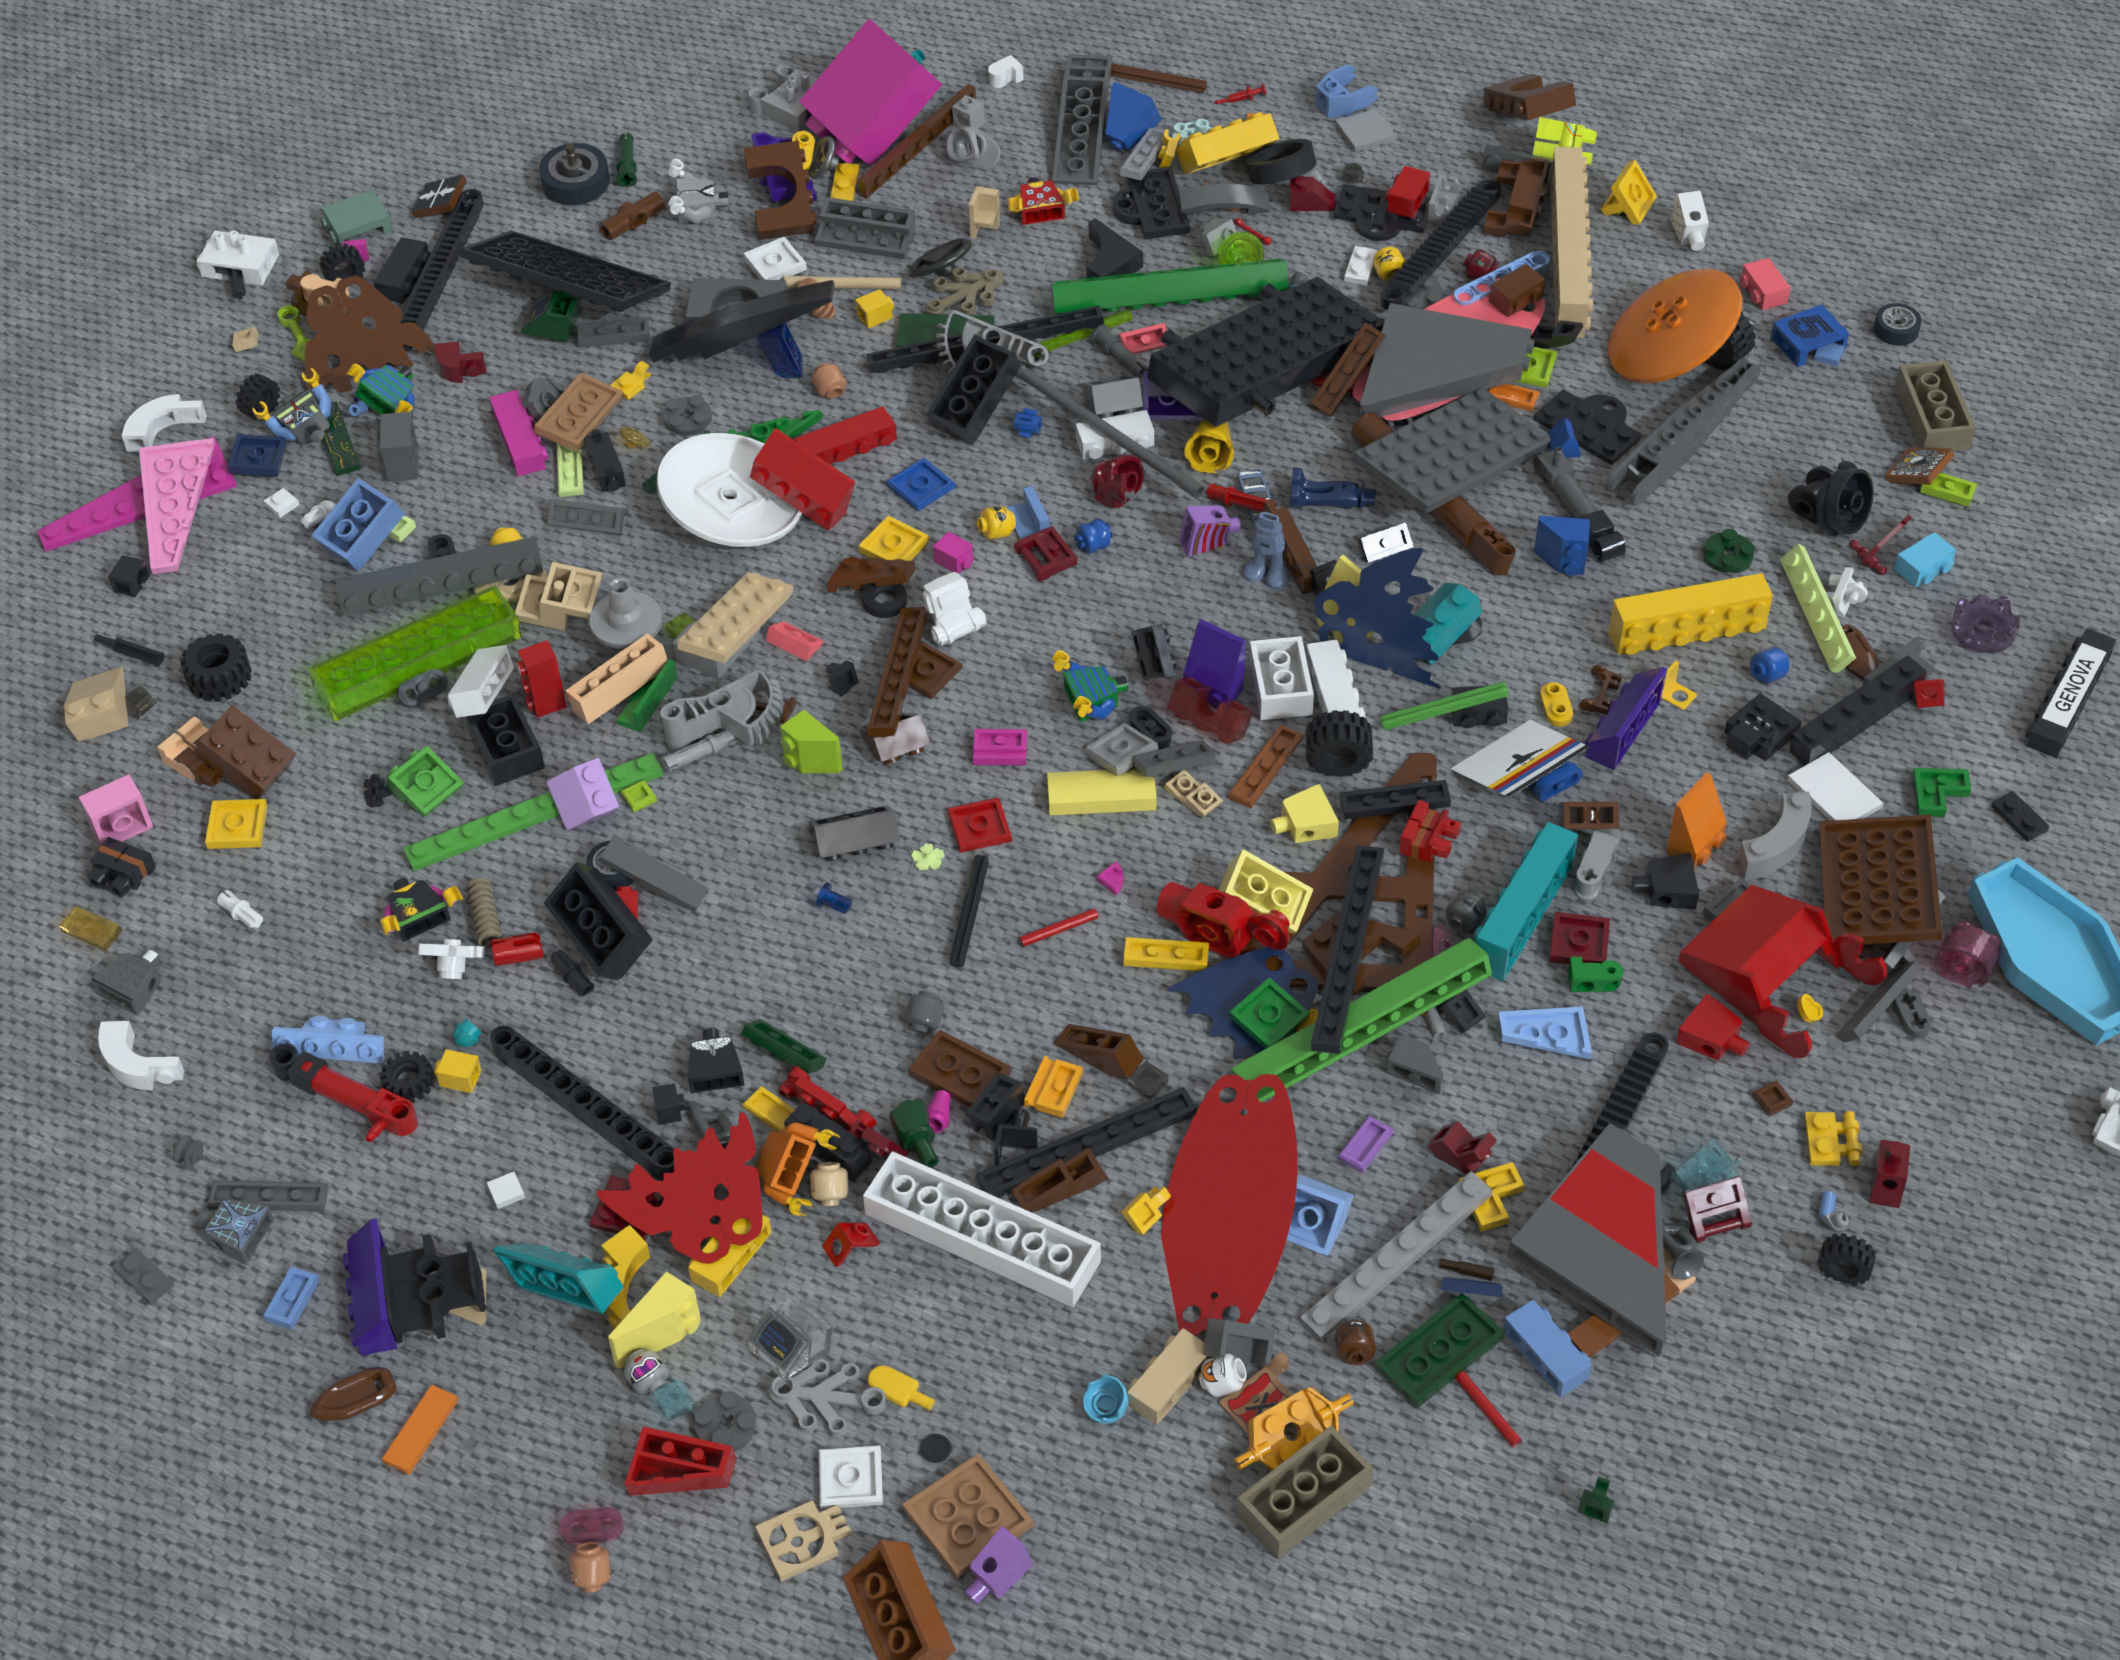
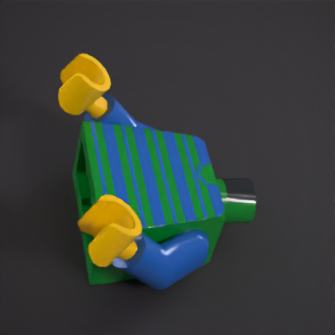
M353 364L346 374L353 376L355 383L360 381L355 397L379 415L401 412L413 413L415 396L412 390L414 385L410 381L413 378V374L408 368L402 367L399 371H396L390 365H385L381 369L364 370L360 365Z
M1058 650L1052 657V661L1055 662L1053 665L1056 671H1062L1063 669L1064 689L1080 722L1091 718L1104 720L1118 707L1117 693L1128 691L1129 689L1124 675L1111 679L1106 667L1079 665L1069 660L1067 653Z

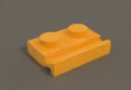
M1044 1056L1025 1096L1024 1106H1033L1038 1111L1063 1118L1083 1076V1067L1058 1059L1053 1061L1048 1056Z

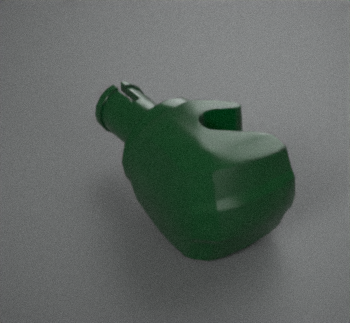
M908 1099L900 1102L889 1113V1120L896 1134L897 1141L901 1146L903 1145L905 1150H915L922 1165L933 1168L939 1163V1158L936 1156L930 1143L935 1137V1132L929 1126L927 1107L922 1099Z

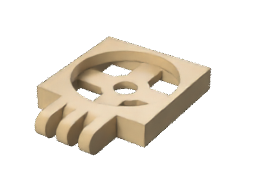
M812 1500L755 1526L780 1581H784L839 1555L834 1542L852 1534L850 1526L836 1529L847 1524L845 1516H838L842 1513L838 1505L819 1513ZM800 1516L815 1521L817 1526L803 1532L798 1530L794 1519ZM782 1525L787 1535L785 1541L771 1547V1534L776 1527ZM793 1538H802L803 1544L800 1547L792 1546L791 1541ZM823 1538L824 1542L821 1550L812 1558L808 1550L809 1544ZM787 1553L796 1554L800 1564L786 1563L778 1558Z

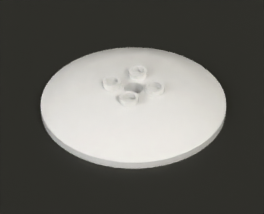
M727 433L698 435L675 445L668 451L660 463L657 474V491L661 503L678 524L705 540L736 547L768 544L789 533L802 516L800 511L750 478L754 459L764 443L757 440ZM724 496L733 497L734 499H727Z

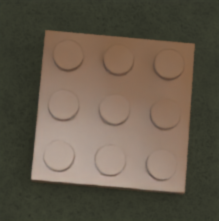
M979 1453L902 1504L905 1514L957 1579L970 1571V1564L1001 1526L1016 1538L1034 1527L1033 1519Z

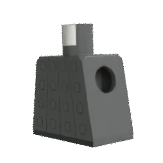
M148 950L141 959L130 953H123L91 979L97 995L138 1016L161 983L155 968L161 962V958L152 950Z

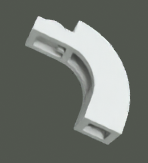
M176 394L163 396L142 405L132 413L125 423L122 439L126 451H139V448L152 446L156 434L167 426L178 423H205L207 415L203 402L181 401L180 395Z
M104 1021L100 1023L98 1041L101 1053L108 1069L120 1082L136 1089L153 1090L154 1081L170 1084L174 1080H183L184 1069L179 1056L143 1057L132 1052L135 1034L129 1021Z

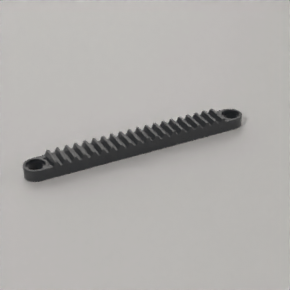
M1491 179L1483 180L1476 187H1472L1471 192H1467V196H1464L1462 201H1459L1458 206L1455 205L1454 211L1451 210L1450 215H1446L1441 225H1437V230L1434 229L1433 233L1429 234L1428 239L1424 240V244H1420V248L1416 249L1415 254L1412 253L1411 258H1408L1407 262L1403 263L1402 268H1399L1398 272L1394 273L1393 278L1389 279L1388 285L1381 292V307L1388 310L1390 303L1404 306L1488 210L1498 201L1501 196L1500 183Z
M467 189L461 193L402 310L403 317L400 324L412 322L424 331L425 325L428 323V319L431 317L435 305H437L438 299H440L441 293L450 278V274H452L453 268H455L456 262H458L459 256H461V248L465 247L476 225V221L479 219V214L484 206L483 196L479 190ZM470 199H477L474 202H466ZM403 344L405 351H409L412 348H414L412 346Z
M1651 1032L1641 1038L1636 1049L1633 1051L1632 1057L1629 1058L1623 1073L1620 1075L1614 1090H1612L1610 1098L1607 1099L1605 1107H1603L1600 1116H1598L1596 1124L1593 1125L1592 1131L1589 1133L1587 1141L1584 1142L1582 1150H1580L1573 1166L1609 1123L1625 1131L1628 1130L1667 1056L1669 1043L1665 1036L1660 1033ZM1654 1043L1661 1047V1051L1651 1052L1646 1046Z

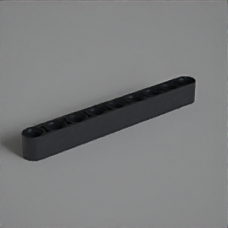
M502 1025L492 1030L490 1041L497 1059L659 1180H664V1173H674V1148L513 1028Z

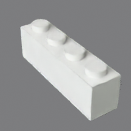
M1338 640L1307 644L1306 660L1322 712L1330 713L1332 710H1348L1349 713L1356 712L1360 717H1365L1363 707L1358 706V690L1356 687H1352V671L1350 668H1346L1347 658L1345 650L1340 649Z
M507 645L477 649L448 694V703L450 708L454 710L456 718L485 714L514 669Z

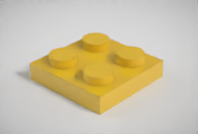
M887 516L858 546L859 553L871 559H903L904 561H911L929 543V535L891 516Z
M266 799L212 801L205 840L207 849L261 847L268 807Z

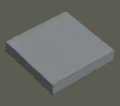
M1377 109L1336 120V127L1354 152L1395 141L1396 139L1395 133Z
M1123 723L1084 748L1085 754L1093 761L1117 776L1133 767L1134 755L1159 750L1158 744L1126 723Z

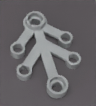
M818 1359L812 1363L811 1367L793 1378L788 1375L776 1377L769 1387V1395L772 1401L779 1405H787L797 1417L799 1427L804 1432H812L816 1429L817 1418L813 1413L806 1411L799 1399L808 1400L813 1403L828 1423L829 1431L833 1436L844 1435L847 1431V1422L843 1417L837 1415L830 1404L863 1408L870 1415L880 1414L886 1408V1396L880 1388H868L862 1395L833 1391L846 1382L852 1383L858 1380L860 1372L858 1366L854 1363L845 1364L841 1371L814 1388L803 1387L815 1378L822 1379L829 1375V1363L824 1359ZM819 1365L826 1367L823 1372H817L815 1368ZM849 1369L856 1371L853 1376L845 1375V1372ZM782 1388L790 1389V1392L786 1394L779 1393ZM872 1400L880 1402L877 1406L868 1405ZM805 1419H812L814 1421L810 1426L802 1424ZM835 1423L844 1425L840 1430L832 1428Z

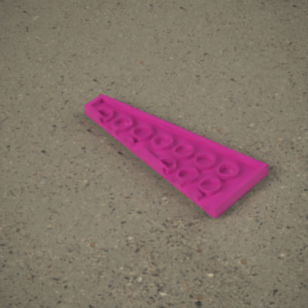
M215 436L210 437L214 438L215 447L199 499L237 487L232 473L228 472V464ZM142 474L37 530L45 551L146 518Z

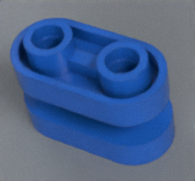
M1567 761L1527 787L1531 788L1535 785L1533 793L1544 802L1577 784L1583 772L1575 763Z

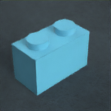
M1934 532L1899 553L1894 570L1915 588L1923 583L1929 584L1937 574L1941 572L1947 573L1954 565L1956 549Z

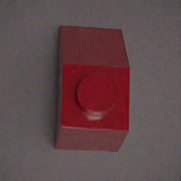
M1300 176L1290 179V211H1335V194L1314 177Z

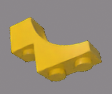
M630 1225L601 1245L604 1255L602 1263H607L618 1272L617 1277L624 1286L605 1311L609 1316L608 1321L613 1329L631 1312L627 1306V1292L630 1282L637 1270L650 1259L648 1244Z

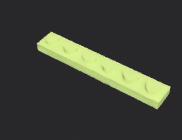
M1797 544L1780 559L1781 564L1830 671L1834 673L1840 672L1854 661L1856 656L1805 547Z

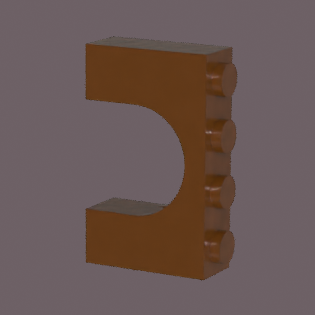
M1528 74L1484 88L1485 95L1483 96V101L1489 111L1524 120H1532L1577 106L1573 83L1560 81L1543 87L1542 77L1535 74Z
M799 141L744 148L748 179L781 176L789 180L796 189L795 196L788 204L777 208L755 210L758 240L813 233V225H817L815 211L810 210V204H813L812 191L807 190L806 183H810L808 169L803 170L802 163L806 162L804 148L800 149Z

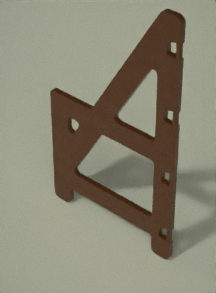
M1417 752L1411 754L1384 787L1420 783V779L1430 778V782L1436 781L1437 757L1432 753ZM1408 812V821L1413 812ZM1396 814L1358 818L1313 872H1284L1313 888L1297 932L1295 934L1289 933L1288 945L1325 900H1344L1350 877L1349 871L1352 868L1357 845L1370 846ZM1407 856V868L1404 877L1379 876L1374 901L1403 903L1405 905L1404 929L1420 933L1421 942L1404 955L1402 965L1360 964L1358 975L1365 979V987L1362 990L1373 991L1432 958L1434 857L1431 862ZM1416 909H1426V918L1416 917ZM1252 937L1242 950V954L1267 946L1262 945L1255 937ZM1270 956L1266 959L1265 965L1271 971H1278L1282 968L1283 961L1278 956ZM1293 960L1294 965L1298 969L1307 970L1315 977L1318 982V988H1324L1326 977L1314 961ZM1295 978L1290 982L1289 987L1307 988V983L1301 978ZM1429 1010L1426 1011V1012H1424V1013H1422V1014L1419 1015V1016H1424V1015H1426V1014L1429 1012Z

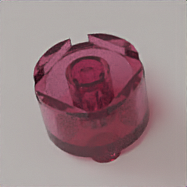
M1958 922L1957 926L1950 928L1946 933L1935 956L1934 964L1936 968L1937 965L1942 970L1941 975L1944 979L1967 988H1971L1975 984H1980L1979 987L1984 986L1988 982L2000 957V939L1997 935L1974 927L1969 922Z

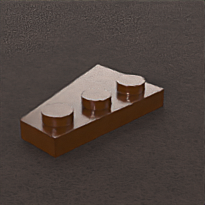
M844 558L826 584L828 593L837 592V587L850 586L851 590H856L868 583H874L877 587L907 583L916 570L915 562L904 561L903 559Z

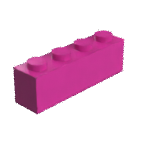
M518 390L489 397L492 413L517 477L546 469L544 461L548 460L545 446L539 445L542 444L540 435L534 433L535 423L531 414L527 415L529 410L524 408Z

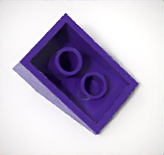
M1200 619L1183 674V689L1192 697L1199 696L1207 700L1213 707H1222L1228 710L1244 691L1246 640Z

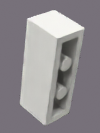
M1147 410L1102 418L1146 449L1149 446H1154V428ZM1076 423V441L1083 459H1097L1103 455L1122 454L1127 451L1087 423Z

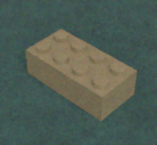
M1948 361L1899 365L1894 387L1918 446L1921 448H1952L1953 451L1970 450L1976 427Z
M1331 1425L1237 1497L1236 1515L1279 1559L1372 1486L1374 1468Z

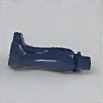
M1293 467L1289 508L1337 506L1348 509L1349 507L1354 508L1357 506L1358 508H1363V505L1375 506L1376 489L1365 488V484H1362V487L1359 488L1357 483L1350 481H1310L1305 479L1301 468Z

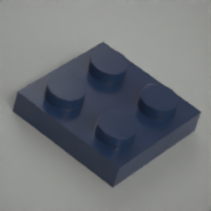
M237 434L228 463V472L241 475L278 477L287 446L286 438Z

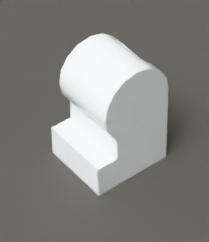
M1012 55L991 64L988 68L989 84L992 87L1001 88L1012 80L1015 83L1024 80L1023 66Z

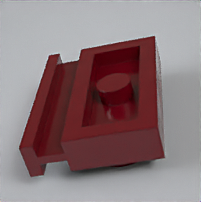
M856 1120L851 1128L853 1132L869 1141L867 1145L869 1149L885 1159L889 1157L892 1151L904 1157L908 1154L906 1150Z

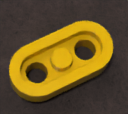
M799 131L794 134L792 141L798 140L800 149L804 148L806 162L802 163L803 170H809L815 139L809 132Z
M1555 682L1545 684L1541 688L1540 699L1547 721L1558 727L1568 725L1572 721L1573 709L1566 688Z

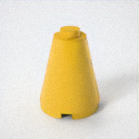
M1203 419L1188 439L1184 454L1191 463L1190 466L1197 472L1216 473L1214 470H1226L1231 465L1234 457V448L1228 422L1214 427Z

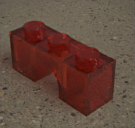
M1190 676L1176 681L1167 705L1169 710L1175 712L1174 715L1176 717L1194 722L1198 729L1218 735L1217 738L1225 743H1233L1244 738L1254 713L1252 709L1232 699L1220 703L1215 713L1210 709L1207 702L1210 687Z

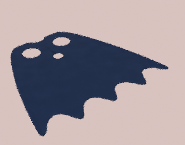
M1265 947L1206 968L1170 986L1167 991H1181L1189 994L1191 1001L1187 1014L1209 1015L1213 1020L1210 1036H1231L1235 1040L1233 1057L1234 1059L1254 1056L1265 1050V1048L1229 1017L1230 1011L1270 977L1309 1011L1317 993L1318 982L1307 970L1298 969L1293 963L1292 956L1286 950H1275ZM1270 956H1278L1282 959L1283 966L1278 971H1271L1265 965L1266 959ZM1295 978H1301L1307 983V989L1300 994L1294 993L1289 987L1290 982Z

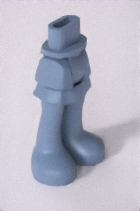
M1261 512L1252 534L1254 559L1245 565L1243 577L1249 582H1257L1264 578L1268 571L1266 577L1267 586L1271 589L1279 590L1286 587L1289 581L1288 572L1282 558V551L1285 548L1282 524L1279 522L1277 515ZM1267 555H1271L1270 568L1267 561Z

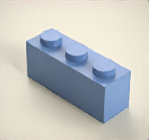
M1534 1299L1505 1317L1503 1331L1559 1397H1562L1589 1379L1592 1365L1588 1356L1572 1344L1568 1333L1563 1329H1559L1552 1321L1550 1313L1544 1307H1540Z

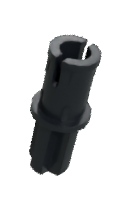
M559 949L557 952L552 953L551 962L562 974V979L565 982H569L580 997L594 990V984L583 974L582 967L579 964H575L563 950Z

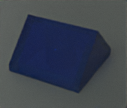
M786 323L757 336L773 371L778 377H803V355Z

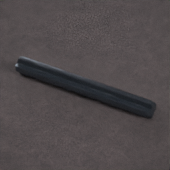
M977 854L974 856L949 958L950 965L954 967H963L965 964L989 864V858L986 855Z

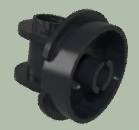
M1842 461L1838 464V469L1835 472L1822 466L1812 468L1806 475L1807 486H1795L1788 495V502L1794 513L1811 522H1818L1821 530L1826 535L1836 536L1839 532L1854 534L1862 528L1872 508L1874 488L1871 476L1867 471L1858 469L1852 462Z

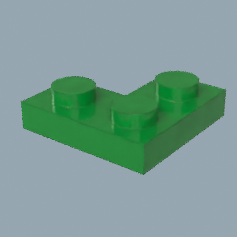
M1914 768L1912 777L1917 815L1945 817L1947 811L1945 796H1970L1971 785L1968 769Z

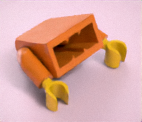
M796 1122L784 1127L780 1132L771 1131L766 1142L760 1147V1156L755 1166L761 1176L763 1192L784 1206L789 1205V1210L793 1215L807 1216L800 1211L801 1204L812 1206L811 1201L804 1198H793L792 1196L797 1191L816 1146L814 1142L817 1140L823 1147L835 1150L836 1147L828 1144V1140L832 1136L840 1138V1136L828 1129L819 1132L817 1128Z

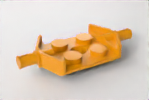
M1308 1387L1250 1419L1248 1422L1249 1448H1247V1452L1233 1459L1235 1464L1239 1463L1236 1467L1238 1470H1242L1251 1463L1258 1462L1269 1471H1272L1331 1425L1339 1432L1338 1415L1339 1412L1354 1405L1353 1400H1349L1351 1396L1346 1393L1335 1401H1329ZM1288 1423H1292L1297 1428V1436L1293 1441H1289L1284 1436V1427Z

